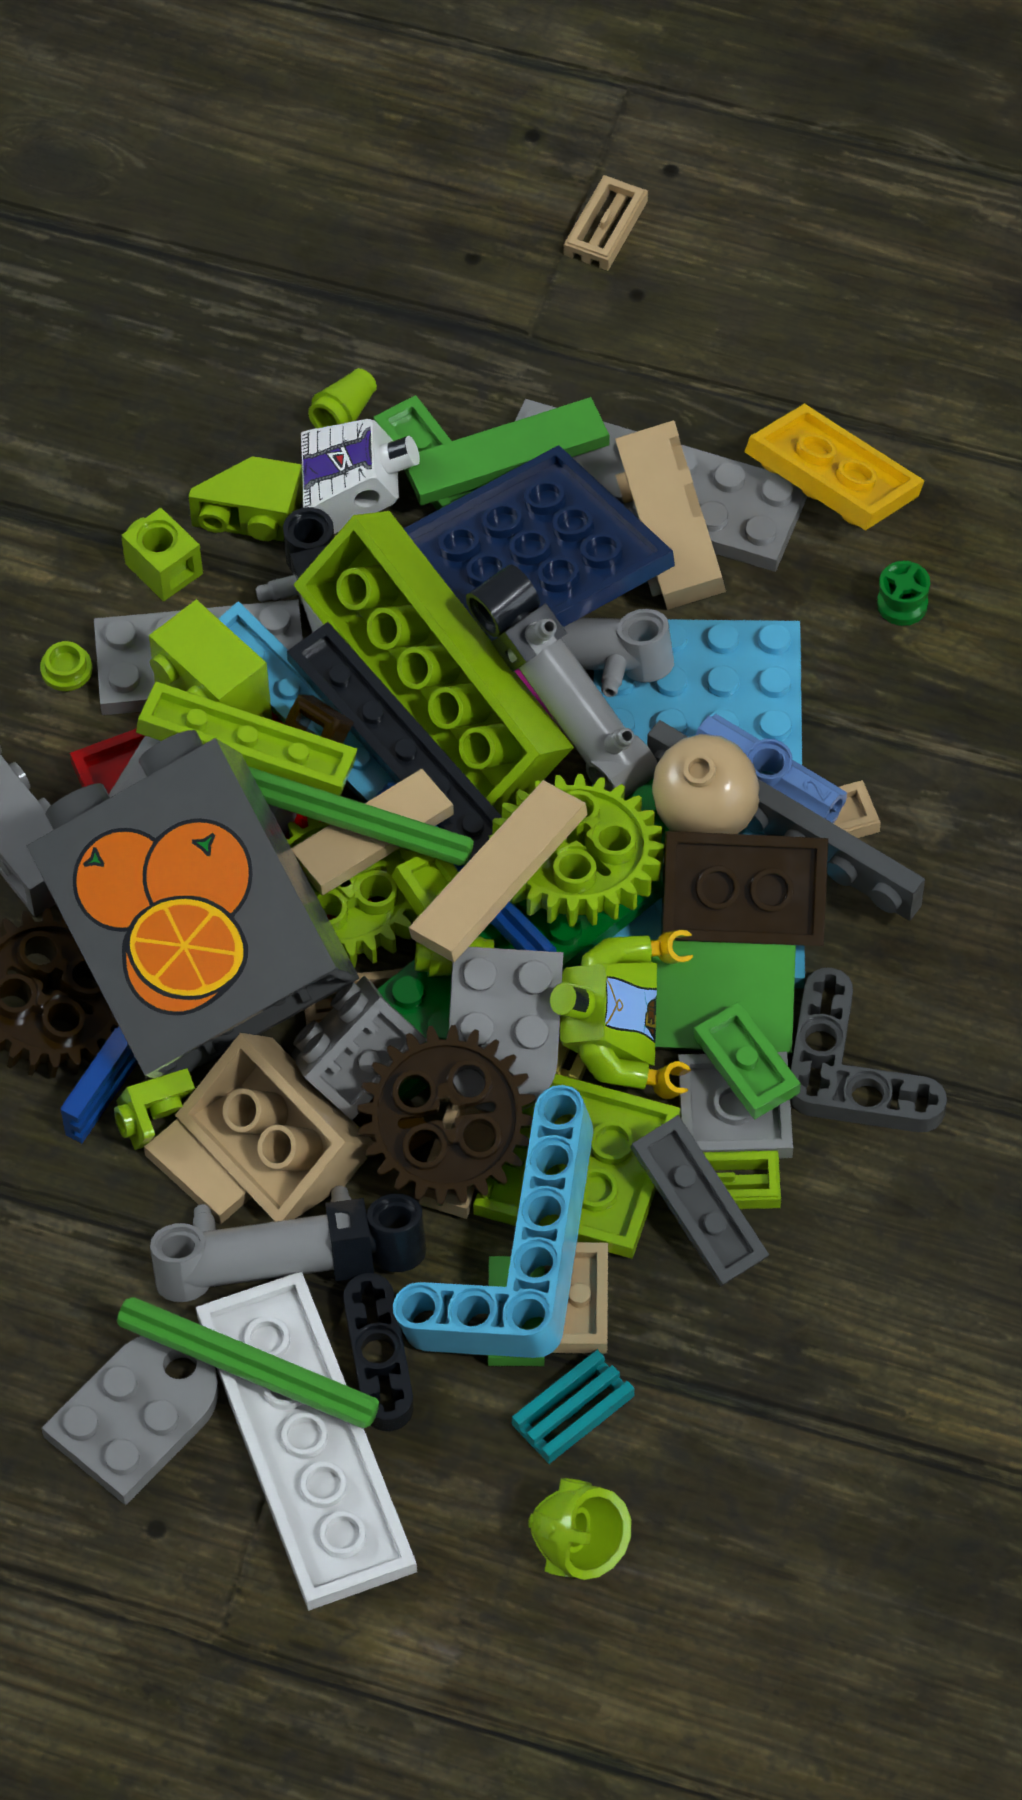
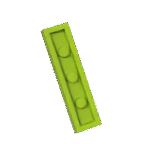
M155 681L138 718L136 733L160 741L180 732L196 730L203 744L216 738L240 752L249 767L341 796L357 753V748Z

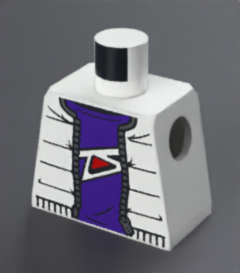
M371 419L301 432L303 508L313 507L327 513L333 521L335 534L344 527L353 515L379 512L395 504L399 498L398 471L416 466L420 462L419 451L415 441L410 436L393 441L379 424Z

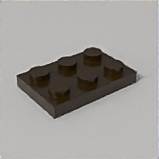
M665 831L661 935L669 931L687 930L692 936L675 938L674 940L824 946L828 838Z

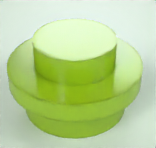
M61 641L49 647L40 663L41 675L44 682L55 690H76L90 679L92 661L89 654L78 644L70 641Z

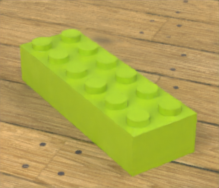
M390 511L353 515L293 584L323 624L329 622L501 816L504 802L516 805V792L519 789L531 794L535 789V781L539 780L542 782L574 748L516 672L510 670L488 636Z

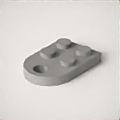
M468 947L455 962H452L449 1029L451 1025H456L459 1041L464 1042L467 1041L474 1029L479 1030L478 1046L483 1049L497 1039L499 1046L495 1057L499 1061L512 1054L517 1057L509 1073L511 1076L527 1073L529 1079L518 1089L519 1094L535 1095L537 1101L543 1091L551 1086L557 1070L560 1015L552 1010L550 996L553 989L562 983L563 952ZM472 1069L460 1071L453 1079L454 1088L464 1097L477 1096L485 1087L483 1077ZM489 1102L474 1106V1108L490 1113L495 1111L496 1106L494 1103ZM533 1103L532 1105H530V1106H528V1107L523 1108L522 1111L528 1109V1108L531 1107V1106H533L535 1103Z
M143 1336L137 1337L124 1345L41 1428L43 1437L126 1506L209 1421L218 1400L219 1389L215 1366ZM178 1358H186L196 1364L193 1374L184 1379H174L168 1376L165 1369L171 1361Z

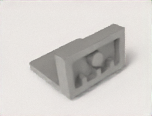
M363 976L356 984L353 982L335 994L330 1003L333 1009L320 1023L315 1020L311 1021L299 1032L293 1042L296 1048L291 1053L304 1078L351 1120L359 1114L357 1113V1105L369 1103L373 1099V1097L361 1090L362 1083L372 1082L379 1084L380 1078L371 1069L373 1062L381 1063L388 1067L392 1064L387 1053V1047L391 1045L400 1052L405 1053L408 1051L406 1045V1034L411 1033L420 1044L427 1041L421 1032L382 997L375 985L366 976Z

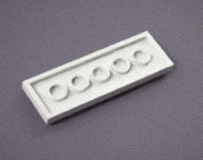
M302 1272L294 1273L196 1307L200 1325L346 1385ZM217 1368L308 1611L417 1573V1563L364 1428L350 1424Z

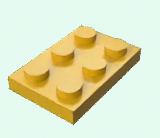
M806 404L799 406L751 435L745 449V453L760 462L766 470L782 476L799 487L806 496L819 500L839 513L846 522L859 526L865 531L919 497L925 481Z

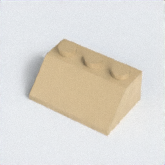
M239 1033L182 1105L183 1107L175 1114L181 1123L274 1221L295 1219L331 1196V1190L334 1187L345 1186L367 1159L365 1150L374 1143L369 1137L359 1136L358 1128L360 1127L304 1078L296 1061L272 1037Z

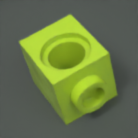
M161 507L148 517L134 521L127 531L121 535L125 565L163 602L203 574L200 544Z

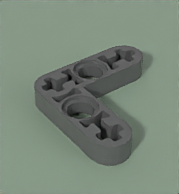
M821 968L814 971L805 983L791 1071L799 1080L801 1086L800 1093L790 1099L792 1107L799 1113L811 1117L912 1132H929L936 1129L943 1121L947 1104L946 1092L936 1080L924 1076L842 1064L852 1006L853 984L849 976L841 970ZM824 988L835 989L831 1015L820 1014ZM823 1031L833 1036L836 1044L830 1050L816 1051L810 1048L805 1040L811 1033ZM811 1067L821 1069L820 1089L817 1096L807 1095L806 1088L809 1085ZM862 1086H870L877 1089L883 1099L875 1106L865 1107L854 1101L852 1093ZM892 1091L899 1092L897 1110L890 1109ZM917 1097L928 1098L926 1112L915 1111Z

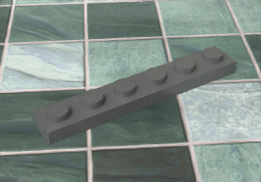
M659 720L648 733L647 746L658 763L667 749L688 736ZM758 779V810L746 827L747 829L756 833L762 832L768 836L828 838L827 874L835 882L843 886L854 887L869 896L873 903L885 912L897 913L908 921L914 917L922 906L925 878Z

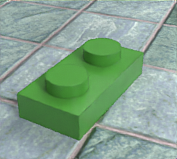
M740 1002L694 1027L693 1038L754 1120L800 1093L801 1083Z

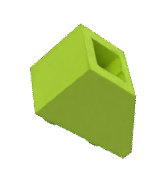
M252 456L191 488L189 493L192 526L201 527L214 533L230 532L248 535L261 541H284L283 524L285 519L293 511L300 509L303 500L302 464Z

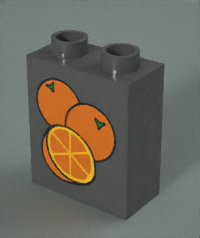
M188 730L170 736L144 752L139 758V763L147 777L116 795L110 797L104 785L97 783L73 791L56 801L45 813L53 831L26 845L144 1075L151 1078H157L188 1068L191 1074L221 1057L239 1033L260 1035L360 979L242 754L216 738L203 744L196 730Z

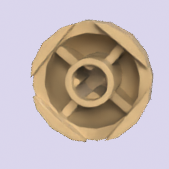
M698 734L683 738L665 751L655 767L652 794L659 818L669 831L738 834L748 826L758 810L759 782L754 764L737 744L722 736Z

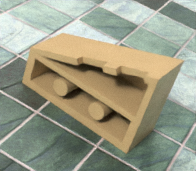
M673 420L615 438L625 472L615 475L624 504L634 501L639 516L638 519L673 550L675 566L648 580L652 596L663 594L667 610L726 592L675 421Z

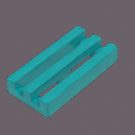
M597 1349L513 1415L512 1426L550 1464L634 1397L635 1388L628 1381L624 1382L620 1378V1372L613 1365L609 1367L605 1363V1357ZM593 1375H598L594 1380H592L589 1384L583 1387L580 1391H578L565 1403H563L551 1414H549L546 1418L540 1421L537 1425H535L534 1427L531 1426V1424H533L536 1420H538L541 1416L547 1413L560 1401L566 1398L579 1386L585 1383ZM609 1386L613 1390L611 1394L549 1443L543 1439L561 1423L581 1410L585 1404Z

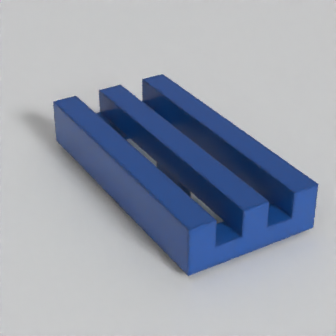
M120 1027L115 1028L60 1108L66 1136L81 1144L85 1141L138 1063Z

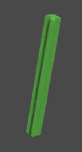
M249 767L269 805L458 866L466 865L470 860L474 841L470 837Z
M138 1298L126 1299L118 1313L117 1324L126 1330L360 1428L371 1426L378 1412L379 1401L375 1397Z

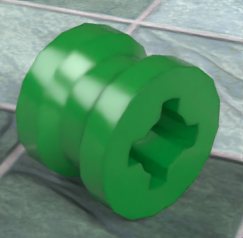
M897 561L889 564L882 571L879 578L877 607L882 618L889 623L907 626L919 622L925 616L928 609V594L931 583L929 574L922 566L911 561ZM905 594H910V595H911L910 598H905V599L901 598V597H903Z

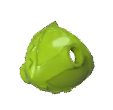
M561 1478L559 1490L546 1497L529 1517L528 1528L531 1529L534 1541L546 1559L544 1571L558 1576L575 1577L582 1580L600 1577L613 1569L625 1555L631 1539V1517L625 1502L613 1491L592 1486V1483L582 1480Z

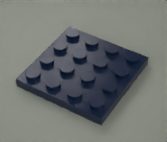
M559 445L404 528L471 616L472 614L466 603L467 593L511 564L518 567L533 584L539 596V607L546 603L563 627L675 566L673 550ZM484 631V633L488 636L491 642L497 638L492 637Z

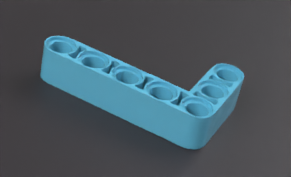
M566 1085L552 1086L543 1091L535 1104L507 1286L428 1282L411 1283L405 1286L395 1297L393 1314L409 1344L414 1348L429 1352L538 1358L549 1355L560 1345L565 1325L593 1138V1123L580 1093L573 1087ZM563 1115H575L565 1124H554ZM555 1165H567V1167L558 1174H546V1172ZM548 1215H560L559 1218L550 1225H538V1223ZM545 1265L552 1266L551 1270L542 1277H530V1274L536 1268ZM429 1310L434 1311L428 1320L422 1323H413L414 1318L419 1313ZM478 1314H489L484 1323L478 1326H467L472 1317ZM533 1317L544 1318L538 1327L530 1330L522 1329L527 1320Z

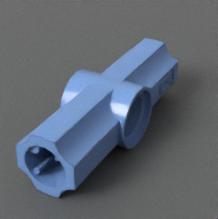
M717 714L712 717L708 715L698 727L696 735H718L737 744L754 764L758 779L831 823L837 820L842 807L846 803L847 792L792 760L791 751L783 742L775 739L759 740ZM763 771H771V772H774V773H776V774H773V775H765V774H762V773H760V772H763Z

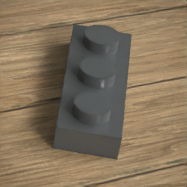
M679 1115L631 1144L630 1149L720 1287L769 1256V1253Z

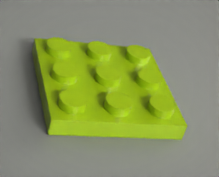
M555 1074L550 1087L566 1085L577 1090L585 1103L593 1123V1138L577 1242L608 1243L609 1253L633 1259L656 1187L630 1149V1146L675 1116H680L681 1108ZM535 1104L523 1110L522 1114L533 1116ZM563 1115L554 1124H565L575 1115ZM531 1127L521 1128L520 1133L530 1139ZM514 1148L513 1152L523 1162L520 1169L506 1164L503 1165L502 1169L507 1177V1184L503 1186L491 1177L486 1180L488 1197L483 1198L477 1193L473 1204L474 1215L516 1226L528 1148ZM555 1165L551 1167L546 1172V1174H558L562 1172L567 1167V1165ZM548 1215L544 1217L538 1223V1225H550L554 1223L560 1215Z

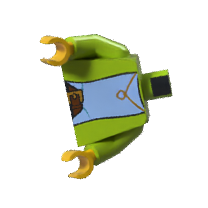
M687 930L669 931L660 935L657 940H650L649 935L607 938L583 955L581 966L564 968L562 983L553 989L550 996L552 1010L560 1015V1040L563 1046L579 1054L582 1062L598 1081L642 1090L645 1089L646 1085H651L655 1093L663 1099H672L688 1091L687 1088L675 1087L669 1078V1074L682 1076L691 1072L687 1064L675 1061L658 1070L649 1069V1066H655L657 963L651 962V959L658 956L661 961L668 964L691 960L693 955L678 956L672 947L675 938L692 936Z

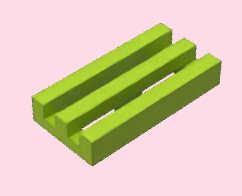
M778 1150L703 1152L715 1171L768 1169V1174L736 1175L734 1172L717 1173L739 1209L780 1208L781 1190Z

